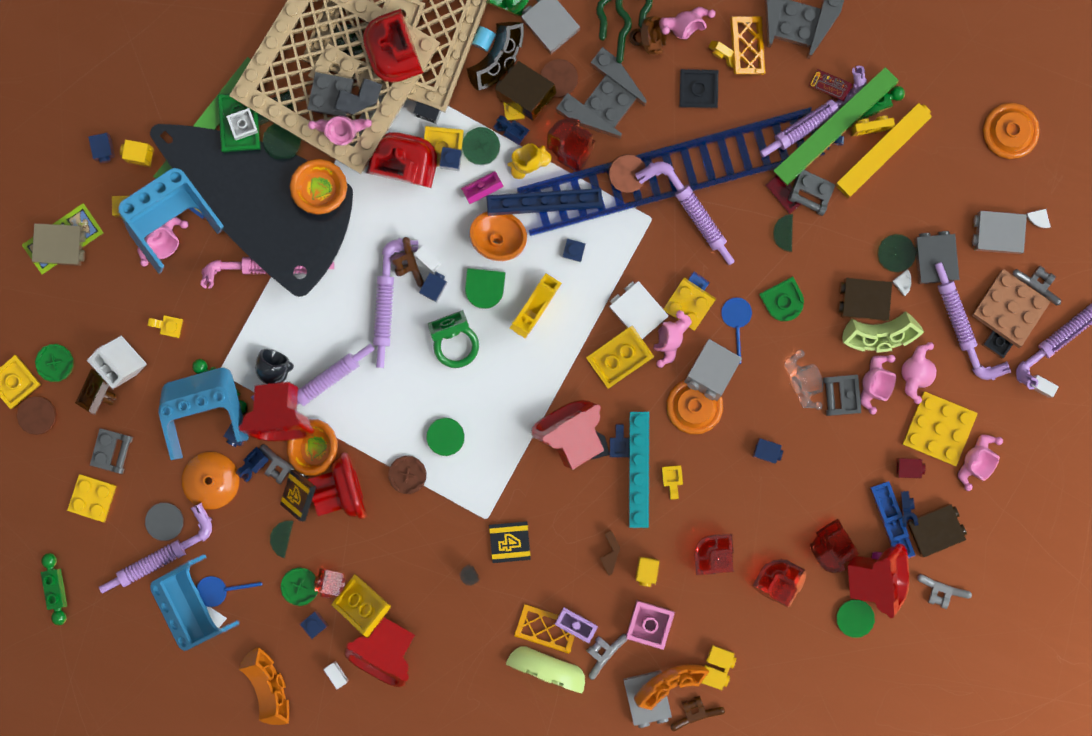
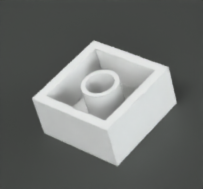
M249 108L227 116L236 141L258 133Z
M423 246L414 254L432 272L441 264Z
M1034 375L1033 377L1038 380V386L1035 387L1031 384L1035 388L1033 390L1048 398L1054 397L1059 386L1039 375Z
M336 661L324 669L336 689H339L349 681Z

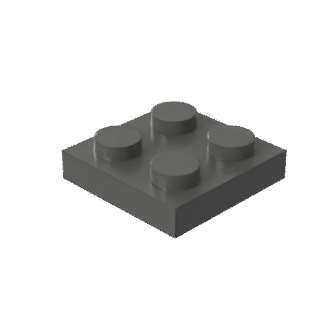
M315 72L307 110L333 116H347V113L333 108L339 90L351 93L354 80Z

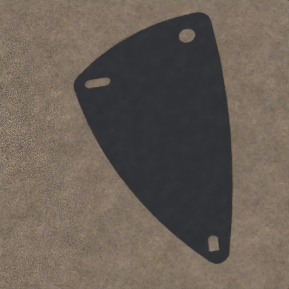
M157 124L151 128L150 136L172 169L178 168L184 172L224 227L222 229L253 261L291 294L297 297L307 295L325 275L343 243L352 210V187L347 183L345 199L338 208L330 213L319 215L308 213L297 206L291 197L290 191L293 173L308 160L261 141L260 150L222 152L219 130L172 124ZM164 131L173 138L171 143H166L160 137ZM297 266H303L307 270L306 276L302 279L296 278L293 274Z

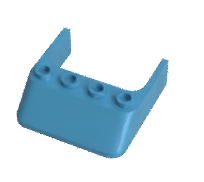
M178 168L170 169L123 200L118 208L129 235L158 274L163 271L164 265L144 238L189 208L198 209L217 234L224 227L184 172Z
M214 369L168 382L162 387L158 411L171 460L183 458L174 420L214 408L223 407L228 410L237 442L249 440L248 435L239 430V425L243 422V415L233 376L229 369Z
M205 554L152 581L150 585L151 592L177 645L184 651L239 624L236 621L224 628H218L212 621L208 609L199 595L189 570L192 565L207 558Z

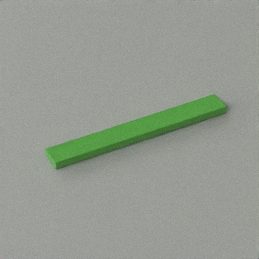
M249 57L244 60L218 95L230 94L251 61ZM218 95L193 125L194 127L214 130L220 125ZM167 160L153 176L155 179L172 169Z
M885 67L774 170V173L788 185L888 93L899 80Z

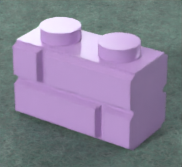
M564 607L554 624L587 643L591 641L598 628L597 625Z

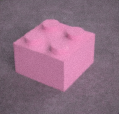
M636 600L626 639L664 650L675 612Z

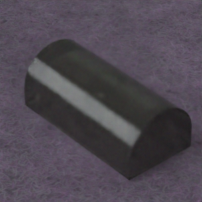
M467 564L461 570L460 578L464 584L473 585L480 580V576L472 564Z

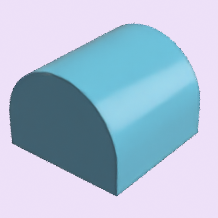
M479 26L472 45L488 52L496 34L485 27Z

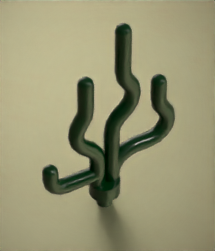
M600 0L596 7V14L600 20L599 39L602 41L606 39L608 25L604 6L611 0ZM615 0L616 11L624 20V27L619 32L616 61L620 64L624 61L625 39L631 30L632 20L623 8V0ZM645 0V5L639 14V28H642V24L652 8L653 0Z

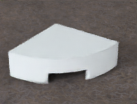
M1046 209L1026 214L1029 221L1040 228L1051 227Z
M908 269L892 281L903 296L907 295L911 287V274Z

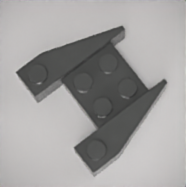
M765 0L767 47H771L774 38L809 48L807 58L810 59L840 15L844 0H823L821 9L791 0Z
M602 47L591 61L590 66L604 76L603 80L584 105L567 93L557 106L556 112L573 124L620 139L622 133L616 130L615 127L635 101L645 106L647 100L622 64L617 63L616 57Z

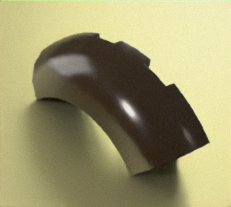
M496 23V37L490 52L481 62L467 68L469 80L476 90L486 89L494 85L514 65L517 60L516 56L519 47H522L523 23Z

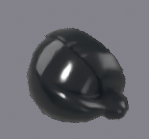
M262 349L256 358L255 372L258 379L265 384L284 382L288 372L294 368V364L289 361L287 356L272 349Z

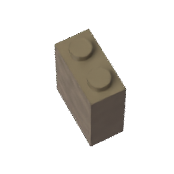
M34 223L32 262L81 266V261L85 260V250H82V244L86 242V231H83L81 226Z

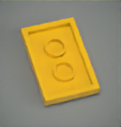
M632 325L586 358L609 389L652 359L654 355Z
M355 574L331 604L366 637L371 634L391 607Z

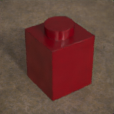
M897 458L896 477L922 478L926 470L925 463H922L923 459Z

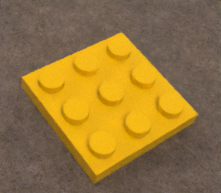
M923 391L921 396L922 402L917 406L902 445L950 465L957 466L978 413Z

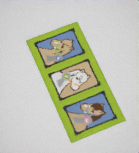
M84 203L53 223V225L83 227V231H86V242H83L82 247L103 234V231ZM33 237L22 244L31 259ZM34 263L41 274L57 265Z

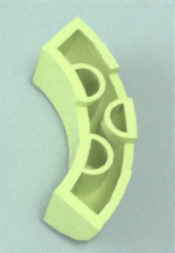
M905 311L896 319L883 324H864L852 318L845 327L842 338L843 343L849 347L864 352L865 350H871L878 353L892 351V348L900 345L906 346L921 336L924 331L920 324Z
M527 646L515 649L506 662V665L536 676L541 680L583 693L585 675L582 669L576 665L553 658Z

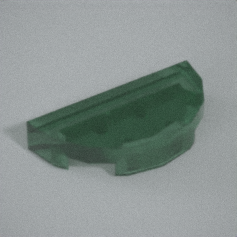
M793 214L780 218L773 230L775 243L779 248L787 252H792Z
M294 521L279 523L273 528L270 535L272 549L282 558L286 557Z

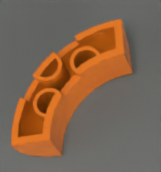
M255 648L244 657L239 670L248 677L256 691L259 703L258 720L271 725L288 724L289 700L285 698L283 688H286L283 677L281 673H277L272 665L274 661L262 649Z
M684 664L669 668L649 680L636 693L634 701L638 707L652 710L669 694V690L677 686L680 688L687 686L699 687L709 673V670L704 666L695 664Z

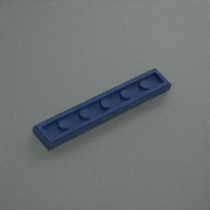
M601 188L486 196L488 216L603 208Z

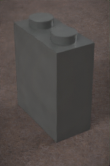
M950 231L938 232L936 236H931V233L919 234V237L914 239L918 284L941 282L935 268V264L938 262H942L949 281L960 280L955 234H950Z

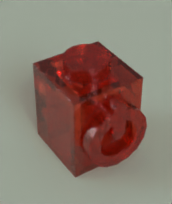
M319 569V574L314 580L315 591L320 592L321 597L330 599L332 595L339 597L345 587L344 574Z

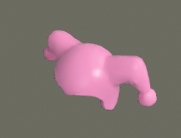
M696 7L692 11L681 12L676 17L661 18L659 26L665 35L669 34L670 30H673L677 38L688 39L696 30L703 31L707 28L702 17L709 16L713 18L715 11Z
M339 115L330 120L310 121L308 128L324 132L332 143L343 146L349 144L357 132L364 130L366 127L369 128L372 122L369 119L351 120L346 116Z
M175 217L144 238L159 259L167 258L176 251L179 246V240L172 229L175 225H180L184 229L187 228V221H182ZM138 247L137 252L141 259L140 264L147 266L149 262Z
M681 310L676 313L677 318H679L678 321L675 323L670 321L663 322V326L658 330L659 343L655 344L653 348L664 352V358L656 363L659 368L675 360L677 348L683 340V333L692 323L690 317Z
M932 342L917 346L913 356L907 359L902 366V376L906 381L905 393L916 404L922 402V398L917 395L918 387L925 388L930 386L936 377L935 365L932 361L926 359L925 356L927 350L934 348Z
M894 355L872 357L870 370L863 378V391L860 396V402L869 410L871 415L876 414L877 409L872 407L870 400L875 398L887 401L894 390L896 382L895 373L882 367V363L886 361L894 362Z
M980 435L975 447L966 454L965 463L958 472V478L964 484L966 491L972 490L973 487L968 482L969 476L973 475L985 481L994 472L1000 458L988 448V444L996 443L1001 445L1003 443L1001 437L995 438L989 435Z

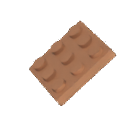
M1002 269L972 316L1016 347L1021 348L1051 301Z

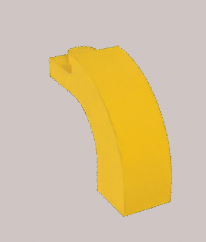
M545 273L529 300L511 324L510 329L526 339L562 283Z

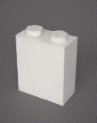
M639 281L636 284L631 282L624 288L626 292L622 296L617 294L610 301L612 305L609 308L626 328L633 325L643 339L668 317V314Z
M122 336L98 348L87 360L112 389L135 377L147 365Z

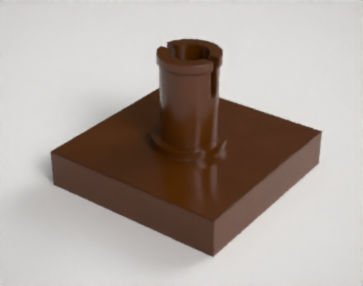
M91 369L75 404L90 413L96 414L101 401L108 405H113L114 401L108 399V397L116 400V394L108 392L109 384L96 370Z

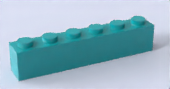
M629 412V528H649V412Z

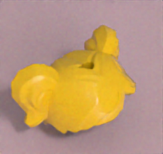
M529 143L522 148L516 149L512 153V162L507 163V165L511 167V174L514 178L523 179L526 174L536 171L540 166L546 167L551 161V154L545 150V146L542 145L538 148L535 144Z

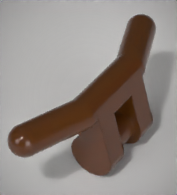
M404 237L402 242L405 252L395 254L390 258L392 264L396 267V276H403L411 271L417 286L422 287L424 280L418 269L410 239ZM407 260L408 264L403 265L402 262Z
M700 696L695 697V700L690 702H682L687 717L672 724L670 728L675 732L696 721L723 715L725 708L718 707L705 710ZM698 707L699 712L692 714L690 709Z

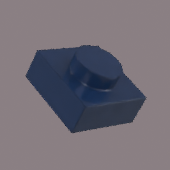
M567 239L562 258L581 262L586 243Z

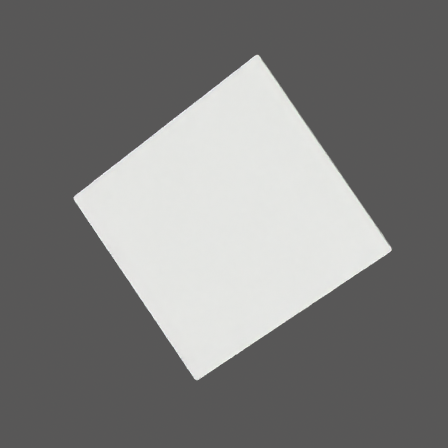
M386 94L379 95L378 98L380 103L382 102ZM407 99L387 133L399 132L424 139L425 126L464 130L460 171L436 167L432 188L367 174L368 164L362 174H359L336 160L334 164L340 167L346 176V182L353 189V202L343 243L333 261L334 269H328L317 285L303 297L294 296L271 277L221 368L229 369L235 382L254 392L255 385L265 384L258 379L255 372L256 358L262 349H272L287 356L289 361L294 364L293 370L288 372L284 382L292 383L299 390L302 386L308 384L309 381L311 382L312 379L314 380L315 377L320 376V373L334 365V363L340 361L341 358L343 359L347 354L352 353L355 355L371 344L375 350L358 361L360 367L354 371L351 370V373L346 375V377L337 381L336 384L334 383L333 386L331 385L330 388L328 387L327 390L325 389V392L319 394V396L305 406L298 404L297 411L308 419H319L328 423L338 439L389 467L397 458L403 456H413L419 459L427 471L424 486L476 515L487 519L533 437L531 435L532 427L545 416L652 219L650 216L602 190L603 208L512 214L521 221L526 229L527 242L524 250L520 255L508 261H494L485 258L473 247L469 232L475 218L487 212V197L485 196L469 204L461 188L496 171L504 187L489 195L594 189L597 187L551 162L546 167L540 166L536 171L526 174L523 179H516L512 176L511 167L507 163L512 162V153L516 149L522 148V146L449 106L446 113L441 112L437 124L415 117L413 112L417 102ZM376 110L368 112L370 120ZM362 113L359 119L366 120L365 113ZM408 237L410 240H418V246L413 247H418L419 250L423 246L440 261L441 264L435 271L445 276L444 280L447 281V284L436 303L419 293L422 287L417 286L411 271L403 276H396V267L391 261L390 277H394V285L392 286L394 289H392L393 293H391L393 294V300H391L393 307L391 308L392 315H390L392 316V322H390L391 333H389L391 335L389 337L390 346H385L384 368H376L378 346L373 345V338L375 337L374 333H376L374 332V326H376L374 324L376 322L375 315H377L375 308H377L376 304H378L376 303V297H378L376 290H378L377 286H379L377 284V276H382L384 255H382V251L390 241ZM567 239L586 243L581 262L562 258ZM415 257L418 269L425 282L428 274H434L435 271L432 272ZM407 260L403 261L402 264H408ZM467 268L506 272L503 297L497 305L489 309H481L470 303L465 292ZM299 272V274L295 273L294 276L298 279H302L306 276V274H300ZM547 273L562 284L525 339L511 330L510 326L529 300L540 280ZM463 310L469 327L478 337L479 351L476 358L467 366L450 368L443 365L436 358L433 350L434 342L427 323ZM462 332L450 339L443 338L441 343L443 355L454 361L462 360L468 356L472 347L470 338ZM441 418H451L457 421L462 426L465 434L462 448L450 456H441L434 453L428 446L426 439L430 425Z

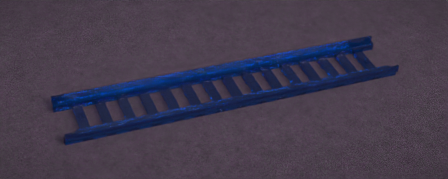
M812 107L635 156L640 158L646 167L649 166L653 159L662 157L663 162L673 167L670 155L680 152L693 192L776 169L789 157L787 148L785 150H782L780 147L778 148L781 161L771 163L769 155L764 158L761 156L763 165L753 168L743 134L754 132L760 152L766 147L762 129L772 127L775 136L781 132L780 124L790 122L792 126L798 119L812 112ZM732 137L736 138L745 169L734 173L725 139ZM804 138L796 142L797 148L804 143ZM714 142L718 144L726 176L719 178L715 176L707 144ZM699 147L708 181L701 183L697 182L688 151ZM612 162L517 188V193L541 192V190L551 187L553 191H561L559 185L569 182L572 190H579L578 180L589 177L592 189L600 188L596 175L605 172L609 174V167ZM655 175L649 179L653 196L642 198L641 191L638 189L632 192L635 201L624 204L621 191L617 190L610 181L616 206L606 209L603 201V208L598 209V211L587 214L586 209L578 210L580 216L570 219L567 211H559L561 221L550 224L547 212H539L543 226L530 229L528 232L531 237L676 197L675 193L678 190L668 177L672 191L661 193Z

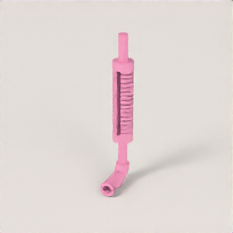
M242 257V262H221V260L210 262L202 269L201 286L207 289V284L209 283L208 288H212L214 274L220 272L221 269H242V274H255V272L256 274H266V271L250 257ZM334 262L331 264L329 269H334ZM297 266L293 271V274H299V272L300 274H307V270L303 266Z

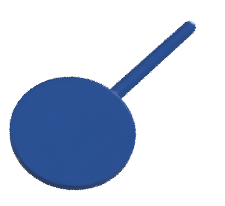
M731 298L723 305L721 315L723 321L728 326L736 328L737 355L741 357L740 328L747 325L750 321L752 309L746 300Z
M209 576L203 578L198 583L197 589L204 605L215 607L225 600L227 591L262 586L263 583L257 582L226 587L220 578Z

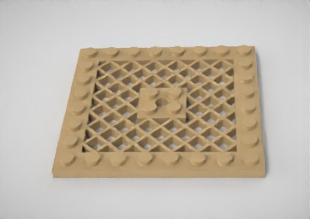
M287 0L229 96L352 170L362 174L378 144L384 138L422 74L403 81L393 82L391 87L389 82L385 81L387 89L381 90L379 94H386L381 103L378 98L376 106L368 107L353 115L347 114L346 116H352V119L356 120L355 115L365 113L366 119L370 120L368 112L376 110L370 120L372 122L369 128L366 127L361 136L357 132V138L347 145L340 146L332 143L324 132L308 128L310 121L300 115L309 113L311 121H314L312 111L307 109L298 111L296 102L306 100L308 107L310 95L307 94L306 86L313 85L315 72L333 75L330 73V67L333 65L340 67V72L334 76L353 79L354 75H356L357 83H354L352 88L359 87L360 89L362 82H360L358 73L369 71V80L374 82L383 81L379 77L373 78L372 67L364 47L362 34L367 25L360 26L359 18L369 24L373 19L389 12L369 0H329L336 4L328 7L327 1L323 0L325 8L315 10L313 2L319 0ZM310 4L312 11L304 13ZM339 9L341 18L331 20L329 11ZM343 9L353 15L344 17ZM326 13L328 21L318 23L316 15ZM313 16L315 24L305 27L303 18ZM356 19L358 27L347 30L345 21ZM300 20L302 28L294 30ZM343 22L345 31L334 33L332 24ZM406 23L424 72L438 49L440 42ZM330 26L331 34L321 36L319 28ZM316 29L318 37L308 40L306 31ZM303 32L305 41L295 43L293 34ZM359 32L361 40L351 43L349 34ZM346 35L348 44L338 46L336 37ZM290 37L292 44L284 46ZM333 38L334 46L328 43L324 49L323 41ZM320 42L321 50L311 53L309 44ZM306 45L308 54L298 56L296 47ZM362 45L364 53L354 56L352 47ZM293 48L295 57L285 59L283 51ZM349 48L351 56L347 55L341 50ZM280 53L282 60L274 62ZM320 55L319 59L314 65L313 57ZM309 58L311 67L301 69L299 60ZM365 58L367 66L359 68L361 62L357 59ZM296 61L298 70L288 72L286 64ZM283 65L285 73L275 76L273 67ZM270 69L272 77L265 78ZM310 72L308 76L313 80L305 82L303 73ZM299 74L301 83L291 85L290 76ZM286 78L288 86L278 89L276 80ZM273 81L275 90L265 92L263 83ZM259 86L261 87L262 93L257 90ZM303 87L305 96L295 98L293 89ZM290 91L291 100L282 102L280 93ZM276 94L278 102L268 96ZM292 103H293V107H294V111H295V112H293L292 110L288 109V108L285 107L284 105H288V104H292ZM323 114V115H324V119H323V120H330L331 118H333V117L327 118V114Z
M326 0L328 7L336 5L331 1ZM380 0L375 2L374 4L377 6L384 4L382 9L387 12L401 9L406 13V23L420 31L427 28L431 35L430 37L433 39L444 34L446 35L448 43L439 46L435 52H439L442 60L434 64L430 61V66L426 67L423 72L432 70L435 78L425 82L421 75L420 78L423 83L417 82L407 98L408 100L431 106L446 113L486 8L487 0H467L465 5L463 0H459L462 7L452 11L449 3L455 0H444L437 4H434L433 0H429L432 6L424 9L425 3L421 2L423 0ZM447 5L450 13L440 17L437 8ZM339 9L329 11L331 20L340 18ZM345 10L347 16L353 15L349 14V12ZM434 10L437 19L427 22L424 14ZM462 12L460 20L457 22L455 15ZM326 13L319 14L318 23L328 21ZM422 16L425 24L417 27ZM452 17L455 25L446 29L442 21ZM350 20L352 25L350 29L357 28L358 26L354 25L353 20ZM366 22L360 24V26L368 25ZM440 22L443 30L433 35L430 26ZM340 23L332 24L334 31L336 26L340 32L342 31ZM330 26L319 28L321 36L331 34ZM313 29L310 39L318 37L316 29ZM455 30L454 36L451 41L448 33ZM355 32L358 40L356 41H360L361 39L358 32ZM346 35L336 37V40L342 37L345 44H348L345 38ZM333 38L323 41L324 49L328 43L334 46ZM320 42L309 44L311 53L321 50ZM306 47V50H305V52H304V55H305V54H308L307 47ZM449 47L446 57L444 58L441 50ZM320 55L313 57L314 65L316 64ZM309 58L302 59V61L310 63ZM358 60L359 62H361V66L359 68L367 66L366 62ZM333 65L330 67V71L338 74L340 67ZM442 65L439 75L437 76L434 68ZM372 69L373 78H377L378 76ZM369 71L358 73L360 82H362L363 78L370 79ZM385 81L377 82L382 84L381 90L387 89Z

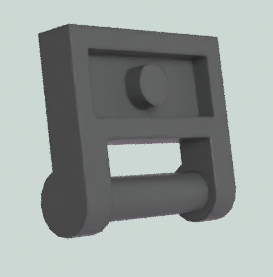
M803 170L797 176L788 200L793 203H800L823 216L827 210L835 184ZM799 190L821 200L820 204L798 195Z
M858 375L823 378V383L826 384L828 406L826 416L861 413ZM839 382L841 409H835L833 383Z
M100 428L90 466L123 474L125 470L123 468L133 437ZM118 439L123 440L116 466L111 465Z

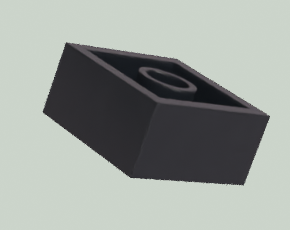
M417 102L413 114L415 117L437 124L441 112L439 109Z
M993 330L982 344L1001 359L1006 356L1013 346L1011 342Z

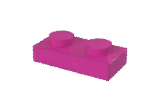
M496 171L461 189L469 204L504 186Z

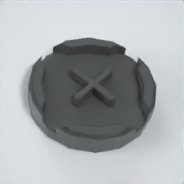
M170 503L154 505L145 517V526L148 533L160 541L176 538L183 529V514L177 506Z

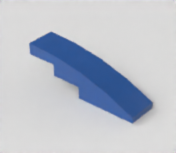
M890 482L871 487L891 547H894L896 544H903L907 549L908 559L915 557L906 527H903V516Z

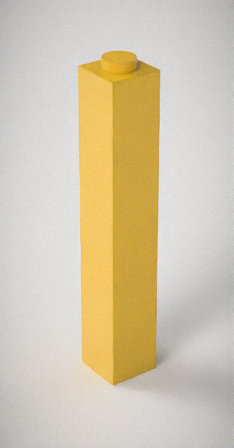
M918 103L835 186L847 198L851 197L932 117L929 108L924 104L920 105Z

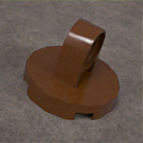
M657 16L645 18L642 28L631 31L629 35L630 42L634 46H644L645 51L650 55L663 53L662 45H666L667 34H663L659 26V20L661 19ZM637 32L641 33L642 41L640 43L635 38Z

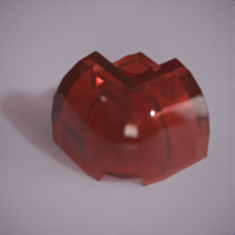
M565 118L554 124L548 132L547 147L549 150L552 149L553 153L558 157V162L580 172L589 159L596 140L592 139V133L580 128V120Z
M839 519L816 532L817 537L810 544V548L820 566L825 571L831 573L846 570L844 563L859 555L855 544Z
M732 534L709 535L698 542L694 553L695 575L734 572Z
M784 559L774 560L768 564L766 563L761 569L753 587L770 600L790 608L797 593H800L804 585L806 570Z

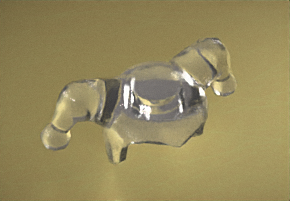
M798 350L785 363V368L791 376V388L798 395L799 402L804 408L820 410L822 403H814L810 398L812 395L823 391L821 374L815 364L802 367L796 364L797 360L805 354L803 350Z

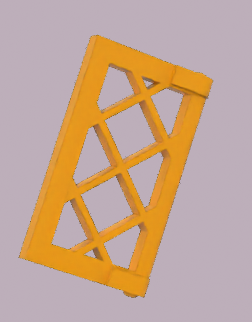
M730 17L732 50L734 51V74H766L762 17ZM737 23H741L745 27L740 33H738ZM752 23H756L757 34L750 27ZM746 29L754 36L749 43L741 36ZM739 39L746 45L741 53L739 52ZM755 39L758 42V52L751 46ZM748 48L755 54V57L750 62L743 56V53ZM740 58L747 64L745 68H740ZM757 58L759 59V68H755L752 65Z
M524 604L514 637L569 654L575 636L569 632L565 634L561 628L564 635L553 640L548 629L556 625L547 628L542 617L546 616L557 620L559 615ZM528 611L539 615V617L530 622L526 616ZM541 619L545 629L535 634L530 623ZM529 625L533 633L532 636L521 633L524 626ZM547 631L552 641L547 642L538 639L536 636ZM565 636L567 640L566 647L555 644V641Z

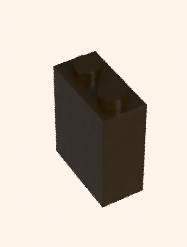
M520 61L509 68L507 75L503 80H499L495 87L498 99L533 121L557 93L553 82Z
M845 278L844 282H841L840 293L843 294L842 301H839L838 312L841 313V317L889 321L892 282Z
M947 504L918 516L917 526L914 525L912 519L907 521L921 557L924 558L966 540V529L963 524L960 525L957 519L960 517L959 512L955 506L952 507V504Z

